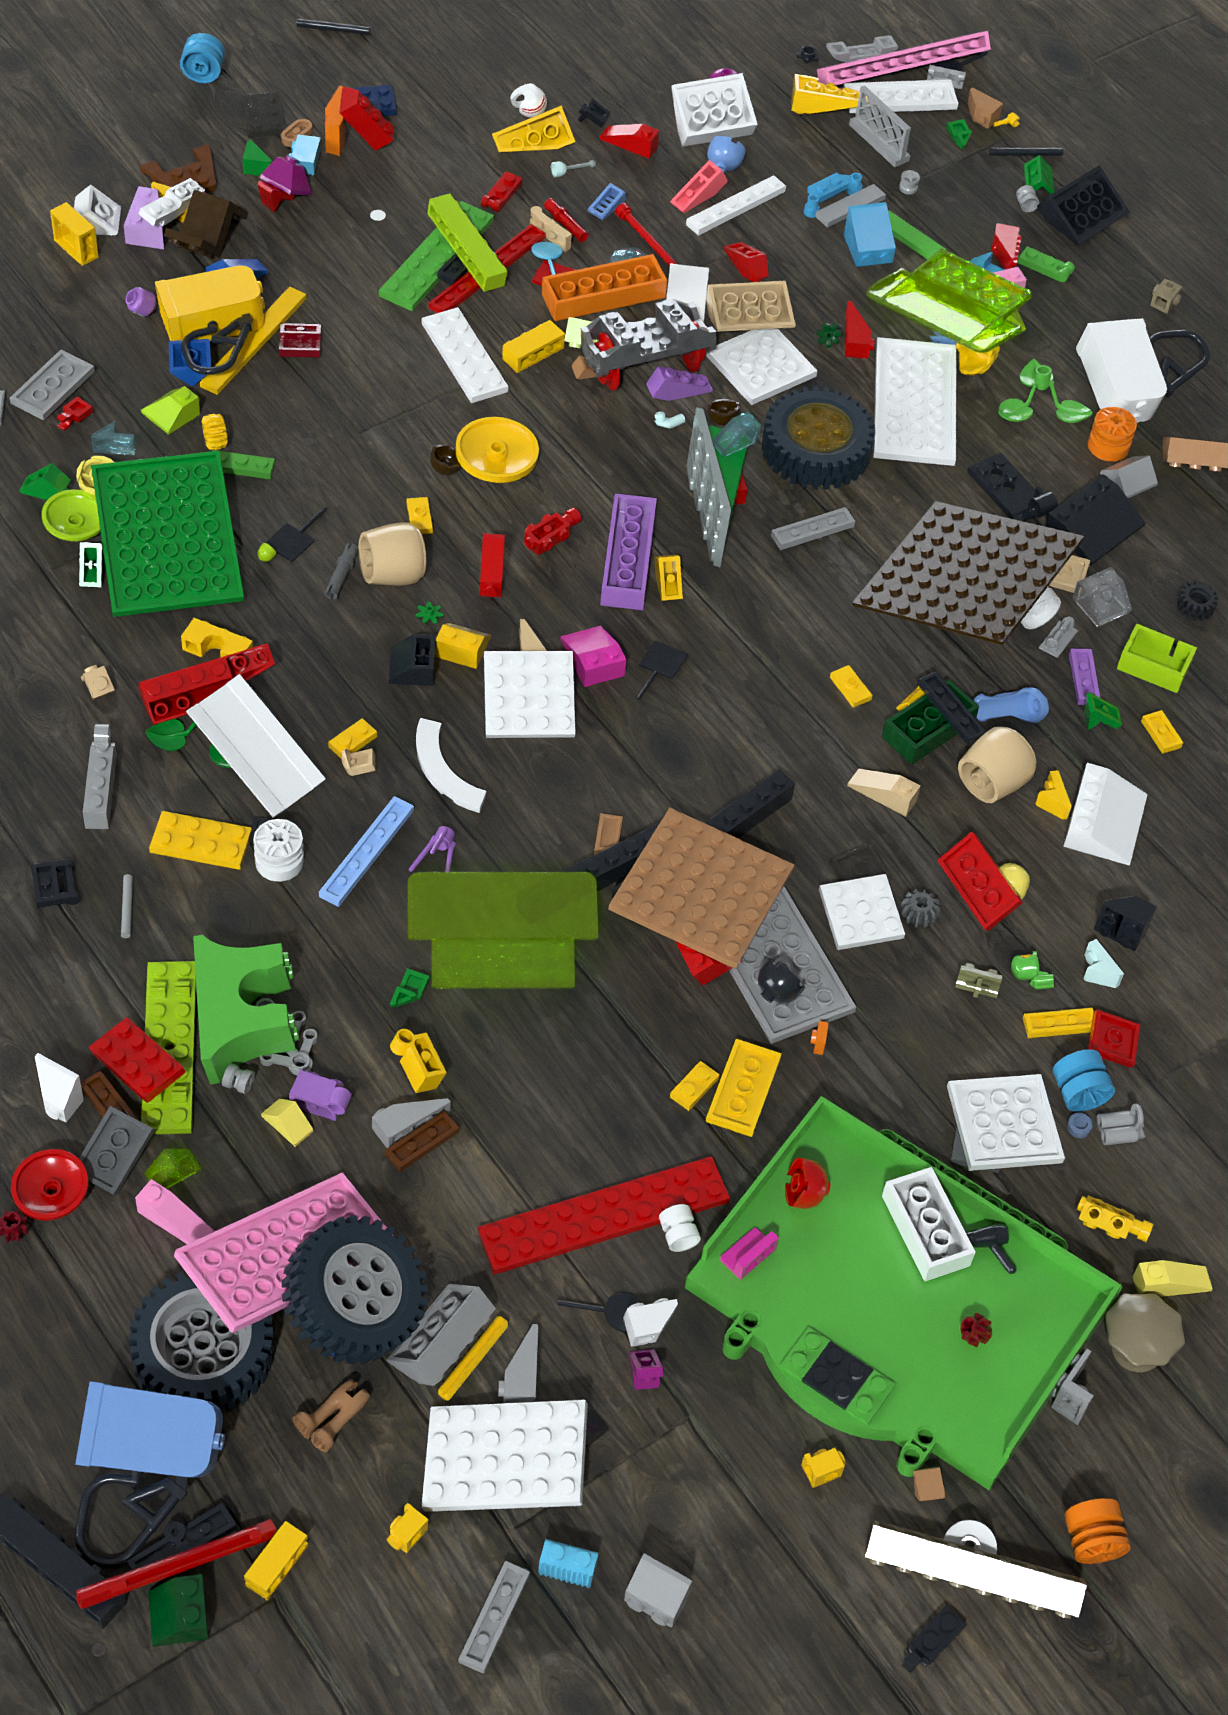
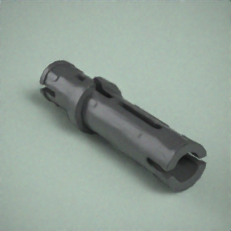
M347 543L342 555L336 561L337 567L324 592V595L329 599H332V596L333 600L337 599L349 570L354 566L353 560L359 551L358 546L354 543L351 544V547L350 543Z

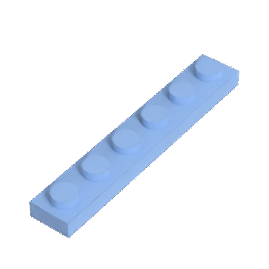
M394 796L321 888L319 897L339 907L413 813L414 806Z

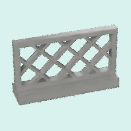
M865 85L860 87L856 116L850 119L849 125L892 166L897 167L909 162L910 155L906 151L911 128ZM880 117H882V119H883L885 128L883 127V124H882V121H881V118H880ZM892 128H894L897 138H895Z

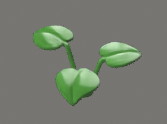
M1033 359L1023 368L1020 374V382L1025 386H1032L1027 401L1024 403L1019 399H1007L1000 404L998 414L1002 418L1014 422L1029 419L1033 414V409L1028 406L1035 389L1046 390L1049 386L1055 406L1058 408L1056 415L1060 420L1075 423L1090 417L1093 412L1081 403L1072 400H1065L1059 404L1054 389L1052 369L1049 366L1040 365Z

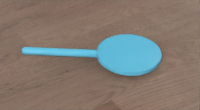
M551 242L534 244L531 249L532 254L538 258L547 259L551 273L555 275L551 259L560 257L562 255V248Z

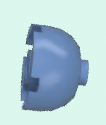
M715 136L710 141L708 147V160L713 162L723 172L734 171L741 165L744 159L745 147L739 141H737V144L731 142L732 138Z

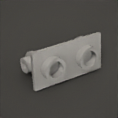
M930 65L927 80H951L953 88L962 90L966 72Z
M1065 617L1062 622L1059 621L1039 646V649L1058 658L1078 632L1074 628V619L1072 617Z

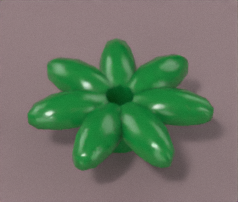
M427 602L426 607L419 605L418 609L421 612L415 615L417 618H423V624H426L429 619L432 623L436 624L437 618L444 616L443 613L438 612L441 606L433 607L431 602Z

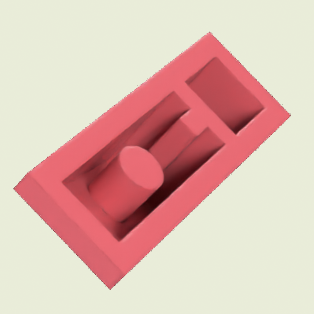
M709 160L677 193L670 203L684 214L716 195L728 180L723 171Z

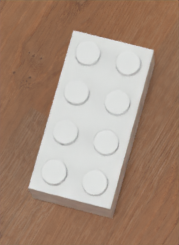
M930 1167L887 1181L882 1197L924 1282L971 1266L975 1250L933 1168Z

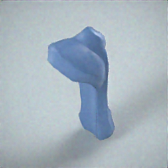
M1032 687L992 697L978 694L973 699L979 705L976 720L979 722L992 718L1014 716L1022 721L1038 723L1049 712L1047 698L1040 690Z

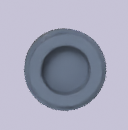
M1075 1113L1068 1120L1067 1130L1076 1138H1085L1091 1132L1092 1120L1086 1114Z

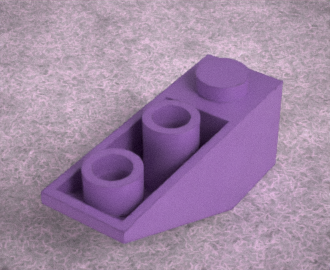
M660 366L656 368L646 383L653 398L667 401L709 393L713 390L708 378L703 374H694L688 371Z

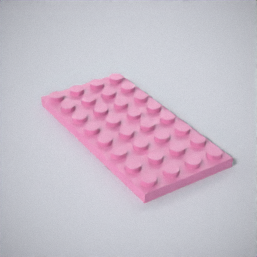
M342 1172L176 1249L174 1257L233 1334L290 1305V1301H282V1294L289 1289L281 1287L282 1280L288 1276L283 1274L284 1269L290 1263L288 1259L296 1251L295 1248L319 1227L343 1216L344 1219H347L350 1215H357V1220L363 1216L371 1217L370 1225L377 1219L380 1220V1218ZM383 1223L382 1229L385 1230L387 1227ZM347 1258V1262L353 1266L352 1262ZM332 1277L335 1283L338 1282L335 1277Z

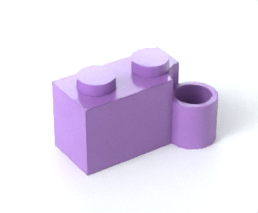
M300 1070L289 1093L290 1101H296L299 1108L303 1111L336 1121L339 1115L345 1113L352 1094L343 1088L344 1084L337 1079L330 1080L321 1077L315 1072Z

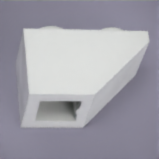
M667 1298L655 1301L653 1304L644 1305L643 1303H636L627 1308L623 1319L631 1347L657 1341L674 1314L678 1305L677 1299L668 1301Z

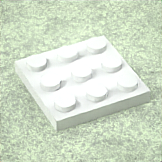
M886 874L820 885L819 893L837 950L904 939L905 932Z

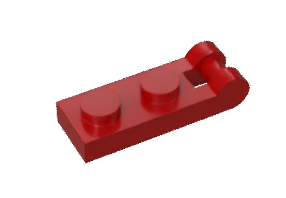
M505 171L488 194L482 197L481 206L485 208L491 207L493 211L499 213L522 185V177Z

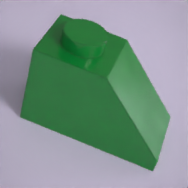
M51 463L28 475L19 491L25 495L48 500L56 493L68 490L67 486L71 479Z

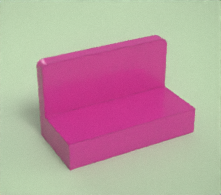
M753 1228L721 1255L720 1261L741 1280L776 1250L779 1237L773 1231L764 1236L757 1228Z

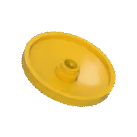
M486 417L472 421L459 432L455 451L458 462L469 474L488 482L506 483L519 480L534 469L538 460L539 445L534 434L519 422L502 417Z

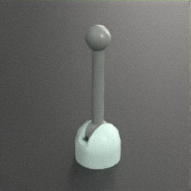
M590 160L589 163L566 166L563 162L557 161L552 162L551 171L556 178L564 176L569 169L588 166L594 168L596 162Z

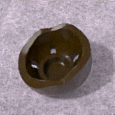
M730 399L712 401L708 404L709 417L718 425H730L739 416L740 404Z
M449 444L435 445L432 448L430 462L436 472L442 475H452L462 468L456 457V448Z

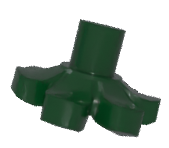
M823 323V329H818L816 335L819 336L818 343L820 345L825 343L826 348H831L832 342L837 345L840 342L837 337L842 335L840 329L836 330L837 325L835 323H831L830 326L827 323Z

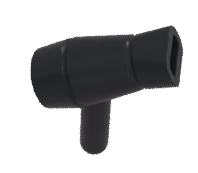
M1004 1223L989 1224L965 1232L973 1248L989 1247L1009 1274L1016 1273V1266L1001 1248V1245L1008 1244L1009 1231Z

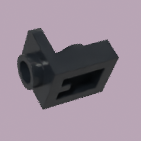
M591 99L588 105L584 103L580 108L579 113L581 115L578 121L581 122L586 116L593 123L601 127L610 111L594 99Z

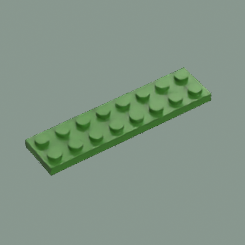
M463 201L459 202L462 211L467 214L473 226L482 235L493 223L494 215ZM437 227L379 289V297L413 311L441 279L437 277V271L455 254V251Z

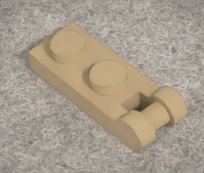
M532 207L530 210L532 217L530 224L544 231L546 239L559 245L564 252L570 250L572 234L542 213L541 207Z

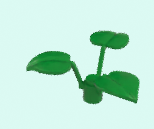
M172 719L152 725L146 729V735L160 749L176 751L185 746L186 739L184 736L189 735L197 724L193 722L184 731V725L179 720ZM212 744L209 750L212 761L219 766L232 768Z

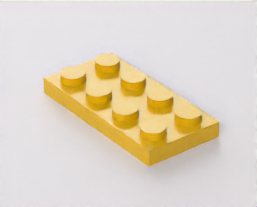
M162 811L149 850L150 853L240 870L251 839L252 828Z
M736 1039L707 1114L706 1122L752 1137L782 1053Z

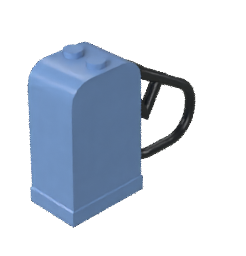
M90 1381L75 1465L130 1470L132 1476L115 1473L105 1474L94 1479L84 1490L80 1500L75 1528V1543L77 1549L84 1555L87 1562L103 1568H115L126 1564L127 1560L136 1556L176 1504L188 1494L189 1477H203L214 1469L218 1450H223L225 1434L221 1433L223 1415L218 1406L209 1401L122 1388ZM144 1472L177 1476L176 1482L171 1478L164 1479L129 1494L123 1500V1505L147 1523L145 1529L124 1554L115 1558H104L95 1555L89 1550L85 1542L84 1533L89 1503L92 1495L99 1487L109 1483L137 1486L140 1483L141 1474H144ZM168 1490L171 1492L155 1515L139 1503Z

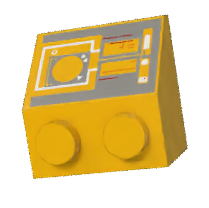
M452 623L443 624L435 640V657L477 669L491 634Z

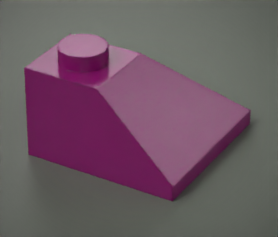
M292 156L277 157L260 175L261 179L289 194L311 195L304 167L297 163V159Z

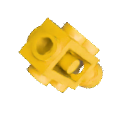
M1082 1196L1077 1208L1078 1211H1081L1079 1219L1083 1221L1082 1223L1092 1229L1101 1228L1106 1231L1107 1235L1115 1239H1120V1237L1126 1239L1128 1232L1136 1235L1137 1239L1146 1242L1153 1227V1223L1146 1220L1143 1222L1134 1218L1135 1215L1126 1212L1124 1209L1116 1208L1103 1202L1101 1199H1095L1091 1196L1087 1198Z

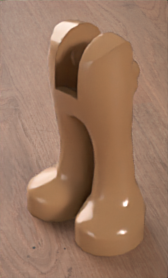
M349 1379L343 1383L312 1414L309 1415L306 1412L300 1411L292 1417L293 1423L306 1439L311 1437L312 1444L323 1452H328L333 1447L334 1436L364 1407L370 1397L366 1389L359 1391L353 1398L350 1396L358 1385V1382ZM340 1409L330 1422L319 1428L335 1410Z

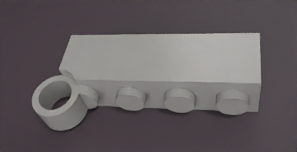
M95 724L94 742H92L90 747L83 805L85 829H109L117 759L115 743L110 742V724Z

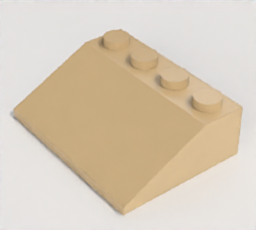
M786 281L708 285L706 305L708 315L717 332L795 328V320Z

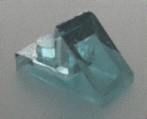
M116 422L110 423L91 435L92 448L95 453L135 455L134 434L117 433Z

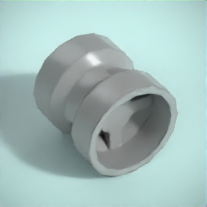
M1030 185L1019 188L1016 192V197L1020 202L1022 211L1032 212L1036 210L1039 200L1034 188Z
M231 1063L224 1073L222 1086L229 1089L234 1087L238 1092L246 1095L252 1087L255 1072L249 1069L242 1070L238 1065Z

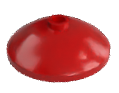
M59 1149L42 1150L27 1157L17 1167L11 1181L12 1197L19 1210L33 1219L44 1221L60 1219L72 1213L83 1202L88 1191V1174L81 1160L70 1152ZM51 1190H56V1191H57V1192H56L55 1194H53V1195H50V1194H49V1192H50Z

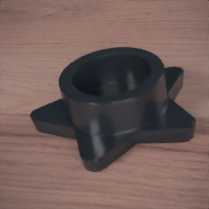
M804 46L801 52L796 54V57L803 59L805 64H808L810 61H819V57L816 55L817 49L812 46Z

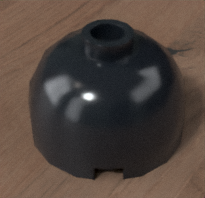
M769 958L758 974V985L762 990L760 995L769 1003L773 1001L780 1004L793 1002L805 990V986H798L801 981L782 964L778 967L772 964L775 960Z

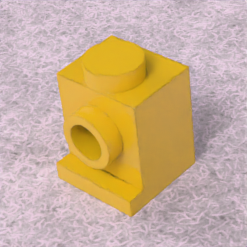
M835 1448L828 1451L822 1449L814 1453L812 1457L809 1453L805 1454L801 1466L812 1487L815 1488L841 1477L845 1467V1459L841 1451H837Z
M407 1503L404 1506V1515L397 1516L390 1525L391 1530L390 1536L387 1538L388 1543L396 1550L402 1549L405 1553H408L428 1530V1519Z

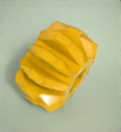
M208 414V416H203L202 429L207 448L209 450H217L226 447L228 441L222 415Z

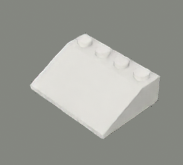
M742 73L672 85L677 130L682 147L712 141L715 136L736 138L752 135L758 125Z
M1087 763L1063 847L1130 865L1147 794L1110 769Z

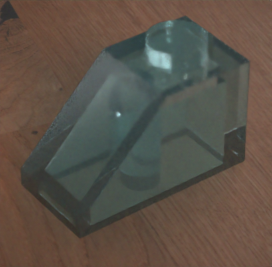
M749 411L736 416L712 440L713 446L725 457L757 443L761 424Z

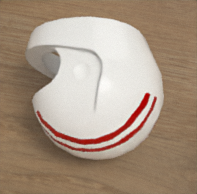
M525 84L517 88L510 97L512 105L519 108V112L527 118L542 114L547 106L546 95L534 84ZM518 96H525L523 101H516Z

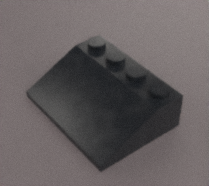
M1100 165L1049 195L1037 205L1046 221L1077 246L1130 213Z
M1102 474L1051 511L1045 527L1083 535L1084 540L1074 553L1081 558L1090 560L1089 565L1091 566L1145 526V522L1119 485Z

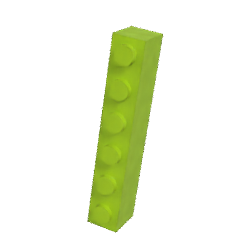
M450 193L431 198L427 214L481 289L486 292L503 287L507 277L506 267L500 263L497 255L492 252L486 240L481 237L467 214L460 208L459 203L454 200Z

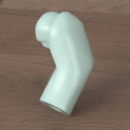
M661 411L657 412L654 416L656 419L655 423L658 426L669 429L685 423L683 414L667 418L665 413Z

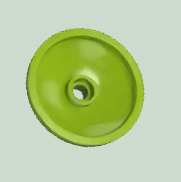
M83 490L61 491L50 497L42 508L43 524L55 537L67 541H82L92 538L101 532L96 497L93 494Z

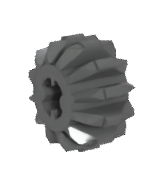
M915 889L913 893L908 892L901 902V915L903 918H907V924L914 923L915 928L919 925L926 928L928 924L933 925L937 916H939V900L934 899V893L928 895L925 889L922 892Z

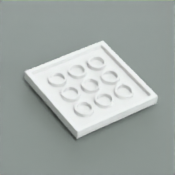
M778 328L751 330L716 345L715 350L706 353L708 359L751 405L817 376V370Z
M484 651L486 738L575 737L573 651Z
M1041 1074L948 1082L947 1089L969 1171L1063 1163L1065 1156Z

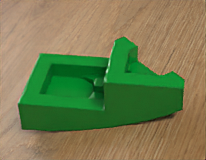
M964 119L948 122L946 125L948 133L961 149H964L972 131L969 130Z
M407 968L400 986H397L391 999L390 1007L394 1008L420 1000L430 981V977Z

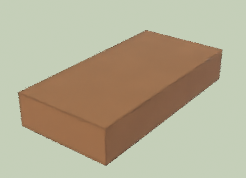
M600 813L594 855L619 843L623 816Z

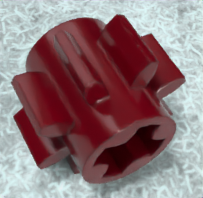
M6 1210L2 1219L0 1218V1236L5 1235L7 1243L10 1240L20 1242L23 1234H28L26 1226L28 1224L27 1216L20 1217L19 1210L15 1212H8Z
M975 1313L974 1318L967 1316L961 1323L960 1329L963 1334L961 1339L976 1348L979 1342L986 1344L992 1336V1328L990 1326L992 1322L978 1313Z

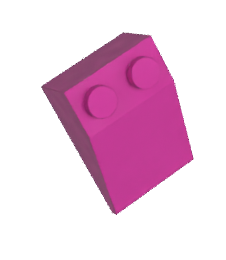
M601 626L560 636L565 650L573 651V666L584 687L625 676L626 658L619 644Z

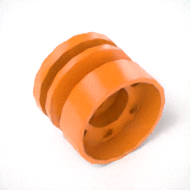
M1106 407L1097 412L1088 440V448L1091 453L1105 461L1124 459L1129 453L1137 427L1135 417L1127 410L1119 407Z
M1105 1498L1089 1500L1074 1505L1065 1512L1064 1516L1070 1535L1075 1536L1071 1540V1544L1075 1549L1074 1556L1077 1562L1083 1564L1103 1563L1122 1557L1131 1549L1130 1542L1126 1538L1127 1531L1124 1527H1121L1124 1520L1118 1501Z

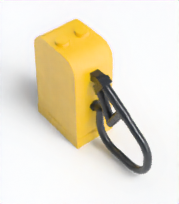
M233 266L155 282L160 315L169 340H182L181 350L186 364L196 373L213 375L230 369L236 362L248 333L259 330L264 325L263 309H265L263 297H261V293H263L261 281L256 280L253 271L247 266ZM210 339L212 343L232 345L234 348L227 362L219 366L206 368L198 366L193 362L188 344L191 340Z

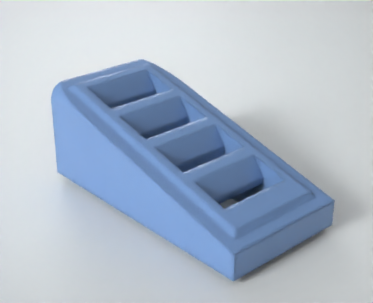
M610 183L587 210L599 219L604 220L615 211L618 205L624 203L626 192Z

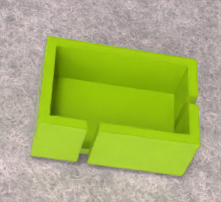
M1136 623L1121 654L1117 669L1178 693L1190 668L1197 647L1178 641L1174 655L1171 657L1169 654L1175 640L1174 638Z

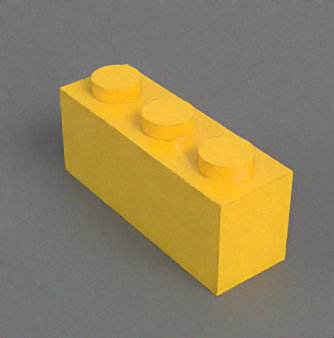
M549 320L506 342L503 345L502 360L516 373H519L564 348L565 333Z

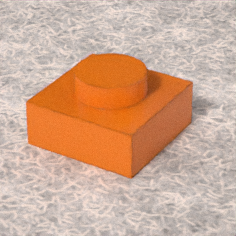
M819 1021L817 1030H812L810 1043L815 1044L814 1054L823 1055L829 1022Z

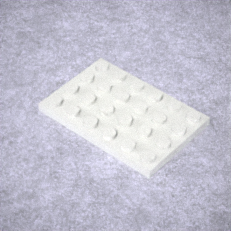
M586 1400L431 1407L422 1509L424 1512L582 1506L588 1406Z

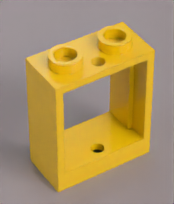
M67 202L50 210L54 241L82 266L99 258L96 232L93 225Z

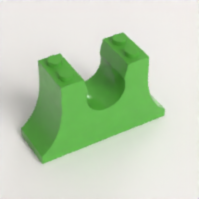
M204 935L193 936L201 1061L210 1085L218 1084L222 1081L224 1073L231 1063L239 1066L260 1056L295 1051V1041L299 1040L298 1027L295 1026L294 1014H289L287 1005L271 1003L265 1006L250 1005L260 996L267 994L276 995L291 989L290 979H294L293 966L290 965L289 953L284 952L282 944L235 948L214 943Z

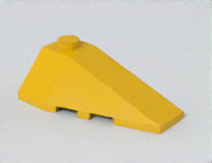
M795 74L791 111L798 114H811L857 107L860 91L848 87L839 89L835 86V83L829 82L826 85L818 82V78Z
M562 106L492 134L499 152L559 149L575 142Z

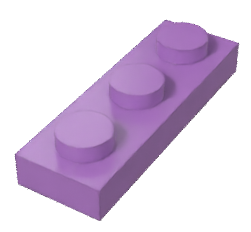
M1070 649L1069 658L1077 705H1085L1086 694L1089 692L1100 698L1092 649Z

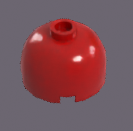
M796 1158L792 1162L787 1174L791 1176L790 1184L785 1183L787 1204L798 1209H811L818 1206L825 1196L829 1194L831 1187L825 1169L816 1161L810 1159Z

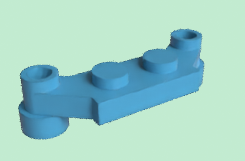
M836 172L808 186L807 193L809 196L804 207V214L807 217L815 218L816 211L820 209L819 203L847 190L849 195L862 190V175L860 173L839 175Z

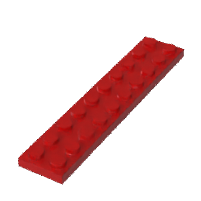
M711 1156L477 1227V1232L492 1272L495 1275L661 1224L659 1215L665 1209L675 1205H688L692 1214L727 1204L730 1201V1197Z

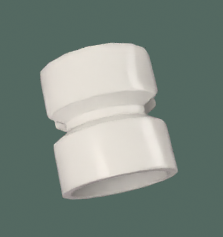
M680 1204L669 1207L659 1215V1220L663 1231L666 1232L665 1237L671 1251H685L693 1248L700 1242L701 1238L697 1226L691 1223L694 1218L688 1205Z

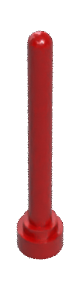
M627 203L618 205L615 209L617 217L620 220L627 221L669 267L670 264H676L675 260L632 216V209Z

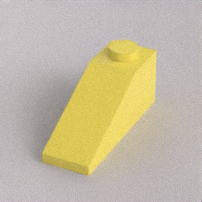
M1165 1260L1144 1262L1138 1264L1133 1275L1137 1294L1152 1293L1159 1297L1212 1291L1206 1266Z

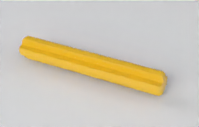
M497 1316L438 1389V1395L446 1401L451 1399L507 1329L508 1322L501 1316Z

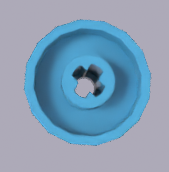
M205 33L193 34L185 43L180 59V68L189 79L195 82H213L221 72L225 58V48L212 35Z

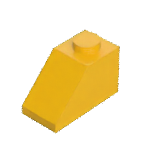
M654 556L655 575L661 600L683 599L680 556Z

